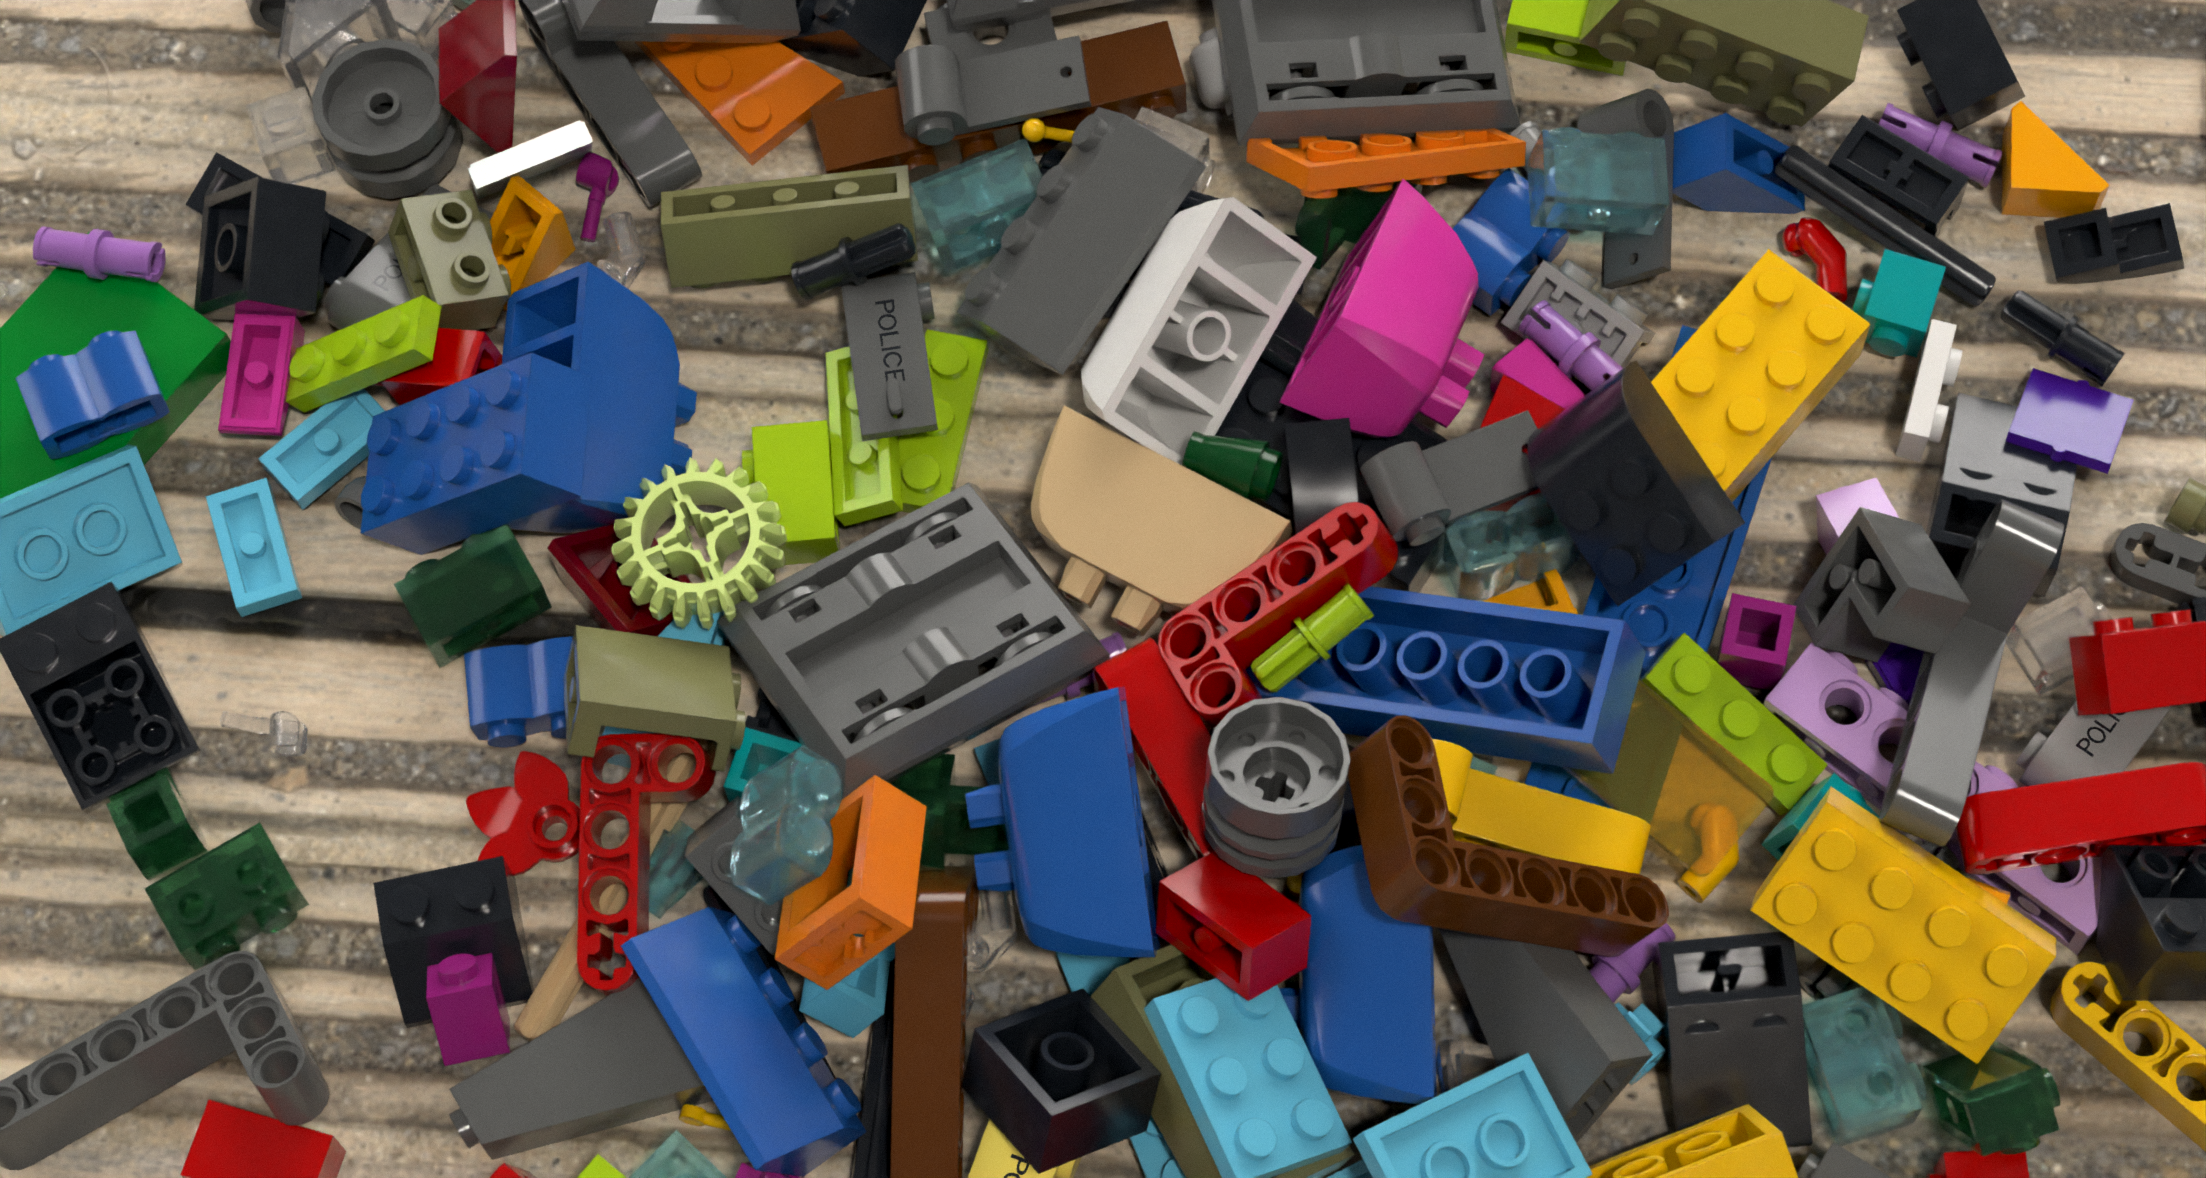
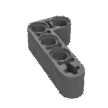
M518 0L527 29L542 57L648 207L651 208L661 202V192L681 190L702 177L700 166L690 148L615 41L578 40L563 0Z

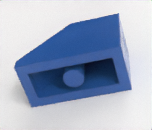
M1727 113L1674 132L1673 194L1706 211L1796 214L1805 211V195L1776 177L1774 173L1776 165L1789 146Z

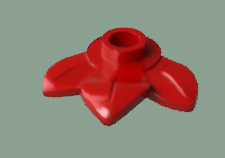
M528 751L520 752L515 764V787L506 786L488 789L471 794L466 798L469 814L476 827L486 837L490 838L480 852L477 861L503 856L512 875H519L527 872L542 860L561 862L572 858L579 852L580 808L569 800V782L566 774L558 765L544 756ZM555 823L567 825V832L563 838L552 841L545 837L546 831L551 825Z

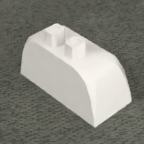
M1234 197L1208 201L1180 211L1169 220L1150 248L1082 366L1081 378L1085 406L1096 416L1133 441L1182 465L1187 444L1194 431L1215 436L1317 257Z

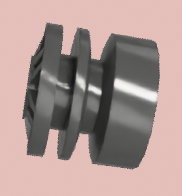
M1284 697L1254 699L1229 711L1214 728L1207 753L1206 783L1203 790L1201 820L1205 839L1220 859L1242 873L1269 879L1297 876L1319 865L1335 847L1341 825L1344 794L1351 758L1346 737L1332 718L1309 703Z

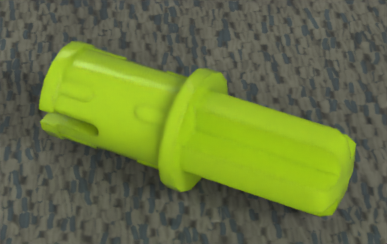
M1347 583L1341 591L1305 620H1302L1299 616L1293 621L1297 626L1256 658L1251 664L1252 671L1267 690L1271 693L1278 692L1321 656L1326 661L1330 659L1331 655L1328 651L1366 620L1373 618L1374 614L1356 591Z

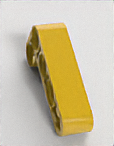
M1432 739L1436 749L1455 840L1640 874L1651 830V825L1647 821L1628 813L1471 769L1473 754L1469 750L1451 742Z
M2084 962L2068 970L2051 998L2050 1011L2055 1023L2070 1038L2206 1152V1100L2199 1102L2189 1100L2181 1094L2176 1083L2177 1077L2183 1075L2190 1076L2203 1085L2206 1093V1049L2149 1001H2123L2107 967L2101 963ZM2088 991L2094 995L2096 1001L2083 1008L2078 1005L2075 999L2077 996L2080 997ZM2116 1012L2120 1017L2108 1032L2103 1027V1024ZM2133 1031L2146 1036L2152 1044L2153 1055L2145 1057L2131 1052L2125 1045L2123 1033Z

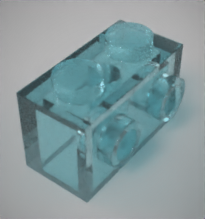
M1560 127L1553 130L1542 129L1527 160L1530 224L1533 227L1653 235L1669 206L1664 138L1643 137L1635 132H1619L1614 135L1584 133L1573 127Z
M1026 139L911 183L926 226L946 273L997 254L1001 248V238L1005 230L1014 220L1023 217L1037 197V186L1043 176Z
M1864 987L1802 1005L1806 1062L1836 1144L1844 1146L1914 1124L1923 1108L1921 1101L1926 1100V1089L1915 1062H1905L1897 1039L1903 1037V1030L1897 1010Z

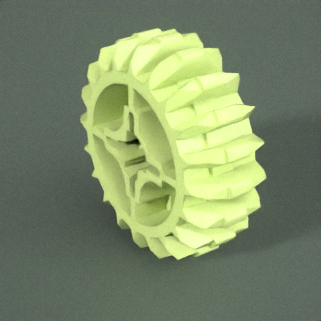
M690 457L685 466V474L676 476L674 469L664 464L661 470L664 482L656 485L653 481L642 478L640 488L645 497L644 499L625 497L623 507L629 518L615 520L614 531L621 540L613 544L612 554L616 562L622 563L617 570V574L622 585L632 586L630 595L636 605L642 606L650 602L649 610L651 615L658 621L673 611L675 624L682 629L688 625L692 615H698L702 627L710 630L714 622L713 614L723 611L725 618L731 622L736 616V604L743 600L754 603L758 600L755 588L766 589L776 584L775 576L770 569L784 568L786 559L784 552L778 546L785 544L787 534L785 527L777 524L782 516L778 504L774 501L766 502L768 492L763 483L758 481L748 485V474L740 466L726 477L723 462L717 458L710 464L707 472H700L697 461ZM715 505L726 509L716 513H706L699 510L696 506ZM676 514L674 527L664 536L657 538L658 545L651 548L653 538L659 528L667 519ZM689 526L695 527L699 538L704 537L708 544L706 549L710 558L709 562L704 560L700 549H693L691 543L693 538ZM749 539L746 551L740 561L724 574L723 565L727 557L741 549V542ZM670 573L672 578L683 574H693L700 577L704 582L683 583L667 578L664 575Z

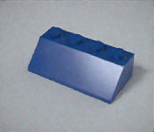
M707 907L635 936L622 944L623 951L756 1171L804 1177L867 1132L856 1115L861 1111V1104L857 1096L843 1079H834L822 1059L828 1054L824 1042L808 1023H800L789 1005L794 1000V995L789 985L774 968L767 969L756 951V948L761 943L736 914Z

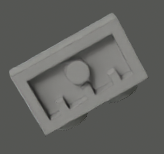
M1566 259L1561 267L1555 263L1543 260L1501 321L1502 324L1522 338L1531 340L1528 336L1519 332V326L1525 316L1529 314L1545 329H1549L1536 317L1538 314L1532 310L1540 301L1546 300L1554 310L1581 333L1591 332L1600 339L1601 345L1599 348L1623 368L1627 366L1642 343L1649 344L1656 334L1642 324L1648 316L1645 311L1619 294L1610 302L1592 289L1598 279L1569 259ZM1539 347L1546 355H1548L1550 358H1552V357H1551L1548 353H1546L1541 347Z

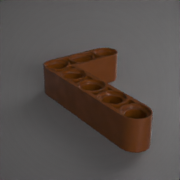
M1406 715L1395 716L1349 752L1351 761L1348 779L1371 892L1381 910L1391 918L1402 922L1607 957H1618L1667 922L1669 908L1665 895L1657 884L1643 875L1455 840L1436 749L1428 731L1415 719Z
M920 865L913 928L895 941L890 1178H962L964 1088L962 1084L965 1075L968 942L977 923L979 890L975 867Z

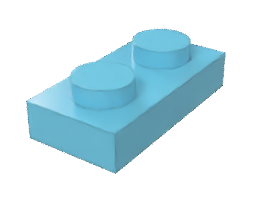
M363 388L324 404L258 459L263 468L303 510L369 456L367 436L372 425V418L377 414L385 412V410Z
M267 478L206 496L234 603L241 617L303 598L273 490Z

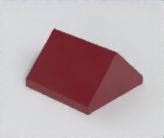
M476 0L438 28L439 103L497 153L512 148L517 67L515 0Z
M614 524L555 538L551 541L547 549L560 580L601 629L659 636L674 620L673 611L660 621L653 618L649 610L650 602L642 606L636 605L630 595L632 586L621 584L617 570L622 563L616 562L612 554L613 544L621 540L616 536ZM653 538L651 548L658 545L655 538ZM670 573L664 575L678 582L692 583L685 574L672 578Z

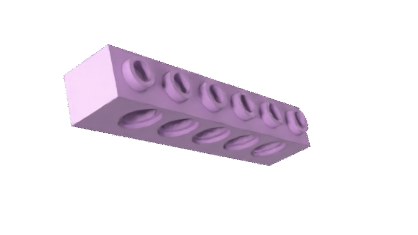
M1811 642L1766 697L1763 705L1828 764L1825 770L1831 774H1837L1846 784L1853 786L1867 801L1881 810L1893 763L1887 761L1881 755L1878 747L1887 743L1899 745L1909 705L1895 692L1883 687L1876 689L1858 676V670L1855 665L1843 654L1829 649L1825 652ZM1832 705L1845 706L1853 711L1857 722L1849 725L1838 724L1829 718L1825 709ZM1975 761L1967 797L2018 787L2014 780L2001 769L1992 765L1983 767ZM1955 828L1946 846L1957 857L1960 864L1958 868L1965 872ZM1938 846L1935 851L1939 853L1943 847ZM2102 857L2061 863L2067 868L2071 876V881L2065 883H2058L2048 879L2040 866L1980 875L1966 873L1976 881L2010 892L2007 904L2056 937L2057 941L2076 955L2080 953L2098 929Z

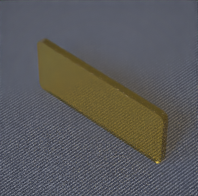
M1640 679L1636 687L1614 773L1609 774L1563 767L1614 810L1628 813L1647 821L1651 825L1649 838L1690 872L1699 877L1709 875L1769 805L1774 794L1772 786Z

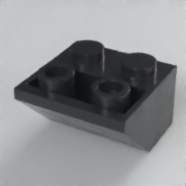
M795 0L801 31L798 36L779 40L778 42L806 59L858 77L894 71L895 59L899 54L903 53L927 0Z
M2109 845L2103 852L2096 948L2123 1001H2206V846Z

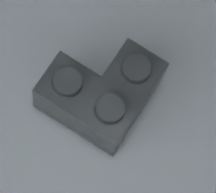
M1859 507L1793 605L1797 606L1796 613L1815 646L1878 662L1891 642L1936 654L1953 629L1958 626L1971 603L1921 524Z

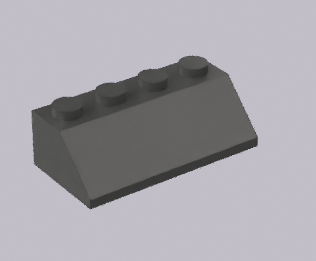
M1098 107L1094 114L1087 116L1078 125L1072 136L1073 145L1059 165L1052 167L1041 178L1036 190L1037 197L1023 217L1014 220L1005 230L1001 238L1000 250L989 266L979 271L971 279L965 291L966 299L957 310L960 315L1011 354L1061 375L1069 367L1207 167L1192 155L1127 115Z

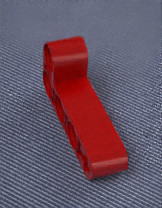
M1360 502L1345 503L1336 507L1174 615L1164 624L1158 640L1160 653L1190 704L1213 730L1229 711L1254 699H1262L1261 694L1245 669L1250 667L1256 658L1297 626L1293 621L1299 616L1302 620H1305L1341 591L1345 584L1349 583L1356 593L1360 594L1384 578L1393 569L1398 559L1396 541L1377 514L1368 505ZM1314 572L1313 576L1306 583L1298 585L1305 575ZM1260 608L1252 619L1243 622L1251 611ZM1205 644L1200 653H1198L1196 656L1192 658H1189L1191 653L1197 647ZM1235 692L1229 702L1217 707L1223 697Z
M1149 638L1093 667L1094 690L1097 693L1117 687H1125L1133 749L1193 854L1199 860L1214 851L1205 839L1201 820L1203 790L1206 783L1207 753L1211 735L1163 659L1157 643L1152 638Z
M662 733L609 734L598 737L594 757H582L577 964L583 980L606 996L624 991L639 978L621 945L629 939L649 931L651 803L698 800L707 794L714 784L716 771L710 770L709 753L691 737ZM682 753L694 754L696 757V768L692 776L683 782H669L666 772L672 758ZM614 755H629L631 767L626 778L618 783H604L602 770L606 761ZM614 819H627L630 832L625 843L614 849L603 848L601 834L606 824ZM612 884H625L629 894L625 907L616 914H603L599 904L603 891ZM603 928L613 931L614 943L613 940L599 932V929ZM628 931L627 935L620 934V932ZM614 948L615 953L626 959L625 967L614 969L613 979H611L610 976L600 971L599 968L601 962L611 961Z
M2202 762L2177 763L1985 792L1966 797L1962 814L1956 826L1965 872L1978 875L2102 857L2103 852L2109 845L2206 846V764Z

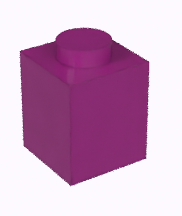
M1732 593L1724 620L1716 662L1741 685L1772 691L1781 680L1786 666L1797 606Z
M465 953L456 954L445 958L439 964L427 966L426 1000L444 1065L448 1066L510 1053V1017L493 953L478 956Z

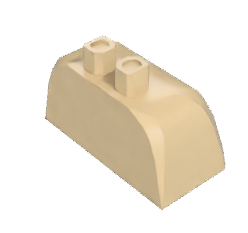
M1065 405L1049 440L1036 478L1031 501L1032 520L1045 544L1069 560L1058 587L1061 593L1068 599L1091 609L1106 581L1119 586L1125 591L1111 614V618L1120 626L1142 637L1158 619L1162 610L1176 615L1295 535L1289 520Z

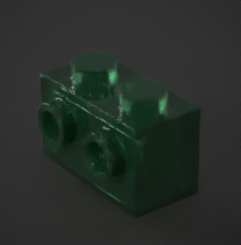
M508 524L496 530L492 529L481 534H472L463 542L460 549L440 560L428 559L416 564L406 573L404 579L394 584L439 668L552 608L541 581Z
M260 822L144 888L180 954L194 970L204 965L206 966L226 954L239 951L240 944L261 932L270 934L285 928L296 919L297 911L309 905L274 841Z
M1998 1040L1993 1042L1978 1064L1962 1053L1923 1066L1941 1129L1982 1156L2001 1151L2002 1154L2022 1153L2037 1147L2041 1143L2040 1136L2060 1130L2053 1109L2060 1106V1095L2050 1071L2046 1067L2041 1068L2039 1064L2028 1059L2024 1054L2016 1052Z

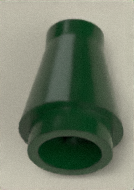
M1194 431L1187 444L1182 466L1250 501L1256 498L1267 502L1273 492L1280 472L1283 453L1270 449L1269 441L1212 436Z

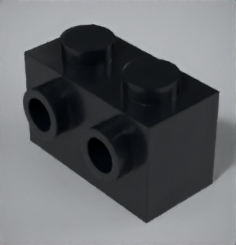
M1915 0L1897 10L1905 29L1895 33L1911 66L1921 61L1923 62L1932 81L1921 87L1937 119L1949 114L1959 131L2026 97L1977 0Z

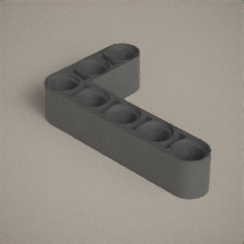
M2004 499L1999 500L1954 574V578L1971 605L1963 615L1958 626L1953 629L1936 654L1923 652L1879 816L1880 822L1941 847L1948 843L1958 824L1966 801L2007 635L2049 569L2063 536V523Z
M234 951L218 958L1 1080L0 1166L8 1170H22L32 1166L235 1050L250 1080L274 1116L281 1123L290 1126L302 1125L312 1121L321 1114L327 1105L330 1095L329 1088L284 997L260 960L253 953Z

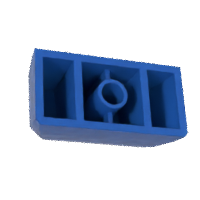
M589 261L514 292L507 303L502 364L529 353H534L592 376L582 497L500 527L515 530L571 533L611 525L615 523L616 519L629 518L623 503L625 497L645 498L640 488L642 478L651 480L656 485L664 482L661 472L664 464L673 468L677 476L686 473V463L690 457L692 458V449L689 448L688 444L675 440L674 433L676 426L689 422L695 413L697 392L679 382L680 363L671 330L664 319L643 299Z
M1117 687L1052 705L1015 721L1005 728L999 740L1000 784L989 785L966 794L970 828L1005 824L1009 850L974 855L978 890L1001 892L1014 890L1025 934L1034 945L1043 949L1073 955L1155 957L1157 950H1160L1159 935L1156 934L1157 920L1125 687Z
M1362 845L1328 854L1319 865L1305 871L1301 881L1298 905L1311 915L1307 968L1299 972V988H1279L1297 1028L1300 1029V1034L1327 1090L1364 1100L1410 1106L1420 1105L1437 1096L1433 927L1402 922L1391 918L1381 910L1371 892Z

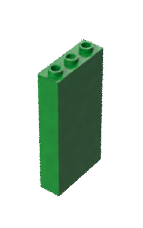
M56 267L0 328V498L126 445L137 446L142 462L145 465L226 375L231 343L227 333L158 282L109 274L104 280L89 278L83 270ZM108 331H136L147 353L170 412L144 427L123 434L111 435L99 444L82 452L62 458L50 459L39 440L16 377L27 371L31 363L43 356L51 354L62 356L77 354L87 347L94 337Z

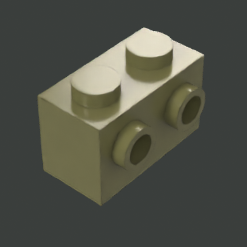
M472 190L401 199L388 234L411 300L424 295L442 306L438 328L477 330L495 327L505 302L511 296V282L506 267L497 263L491 246L492 228L490 220L485 212H479Z

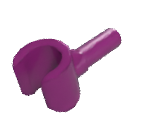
M587 152L582 158L576 173V182L591 189L587 199L588 204L580 239L586 242H595L602 207L605 205L606 196L609 197L616 190L619 184V174L609 159L593 152Z

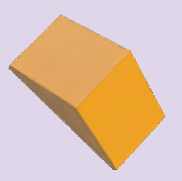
M2022 101L2017 103L2011 109L2002 135L2001 214L2063 218L2100 209L2109 184Z
M519 175L511 177L493 213L490 224L492 228L491 246L498 265H504L508 271L512 295L518 290L545 280L576 249L563 212ZM508 301L505 302V305L503 307L506 311Z

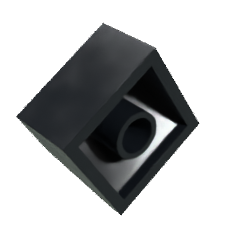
M256 177L205 196L194 310L206 319L234 320L235 314L280 315L300 318L316 313V306L320 302L324 291V276L319 271L321 247L327 238L330 226L329 214L325 210L326 191Z
M503 856L373 883L383 947L404 1024L407 1028L433 1023L426 1000L427 966L439 964L445 958L456 954L465 953L478 956L493 953L506 1006L511 1007L528 1002L534 987L516 879L512 875Z

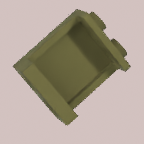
M575 626L563 677L567 754L594 757L602 725L707 739L710 770L725 771L730 749L740 750L746 721L745 712L737 710L741 693V674L732 673L729 646Z

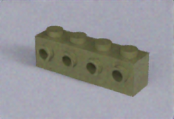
M908 165L661 192V230L671 288L684 286L708 288L721 282L748 279L765 282L774 280L779 276L792 275V263L806 260L838 247L841 238L850 237L854 241L897 223L903 224L910 230L915 243L916 253L912 258L887 268L898 266L903 262L918 261L916 224Z

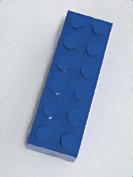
M1303 577L1298 585L1306 583L1310 578ZM1370 586L1358 595L1372 611L1374 617L1366 620L1328 652L1331 658L1327 661L1321 656L1282 689L1271 693L1260 683L1254 675L1251 666L1245 669L1261 694L1262 699L1284 697L1309 703L1330 716L1342 733L1369 737L1395 716L1406 715L1423 725L1432 739L1454 743L1469 750L1471 753L1613 774L1646 652L1625 620ZM1260 608L1251 611L1246 616L1245 621L1252 619ZM1232 692L1229 695L1233 697L1235 692Z

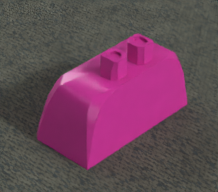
M1402 179L1346 256L1280 400L1282 404L1321 420L1349 418L1351 432L1371 438H1389L1401 434L1418 412L1447 428L1464 406L1470 392L1465 388L1476 374L1485 355L1458 339L1479 288L1478 273L1473 260L1456 232L1406 180Z

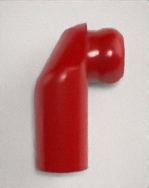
M1803 217L1799 223L1787 225L1782 234L1783 245L1786 251L1791 252L1795 257L1807 254L1816 265V284L1840 302H1845L1847 300V253L1843 245L1820 220Z

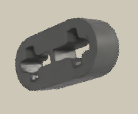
M2147 523L2132 524L2122 530L2111 549L2109 560L2112 572L2120 581L2177 604L2187 602L2191 609H2194L2192 599L2206 597V590L2194 586L2196 582L2195 572L2200 566L2206 567L2205 543ZM2138 543L2150 547L2148 557L2151 559L2148 560L2144 567L2133 563L2134 553L2131 551L2135 550Z

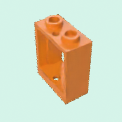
M874 775L792 837L775 953L776 961L828 990L912 930L927 806ZM853 868L852 883L846 888L848 871ZM853 934H861L864 936L858 937L854 936Z

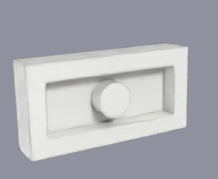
M1935 319L1931 320L1923 343L1895 456L1920 462L1927 442L1939 443L1949 410V406L1937 404L1942 385L1954 386L1963 350L1951 348L1957 327L1955 324Z

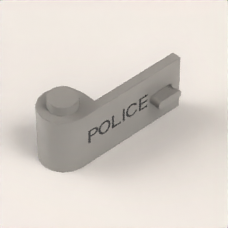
M2076 701L2049 737L2038 731L2016 761L2017 765L2025 769L2019 782L2025 786L2124 772L2172 706L2115 714L2078 715Z

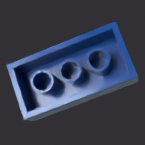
M529 353L373 416L372 425L367 436L369 456L366 484L361 494L363 513L360 534L423 555L582 497L592 376L537 354Z

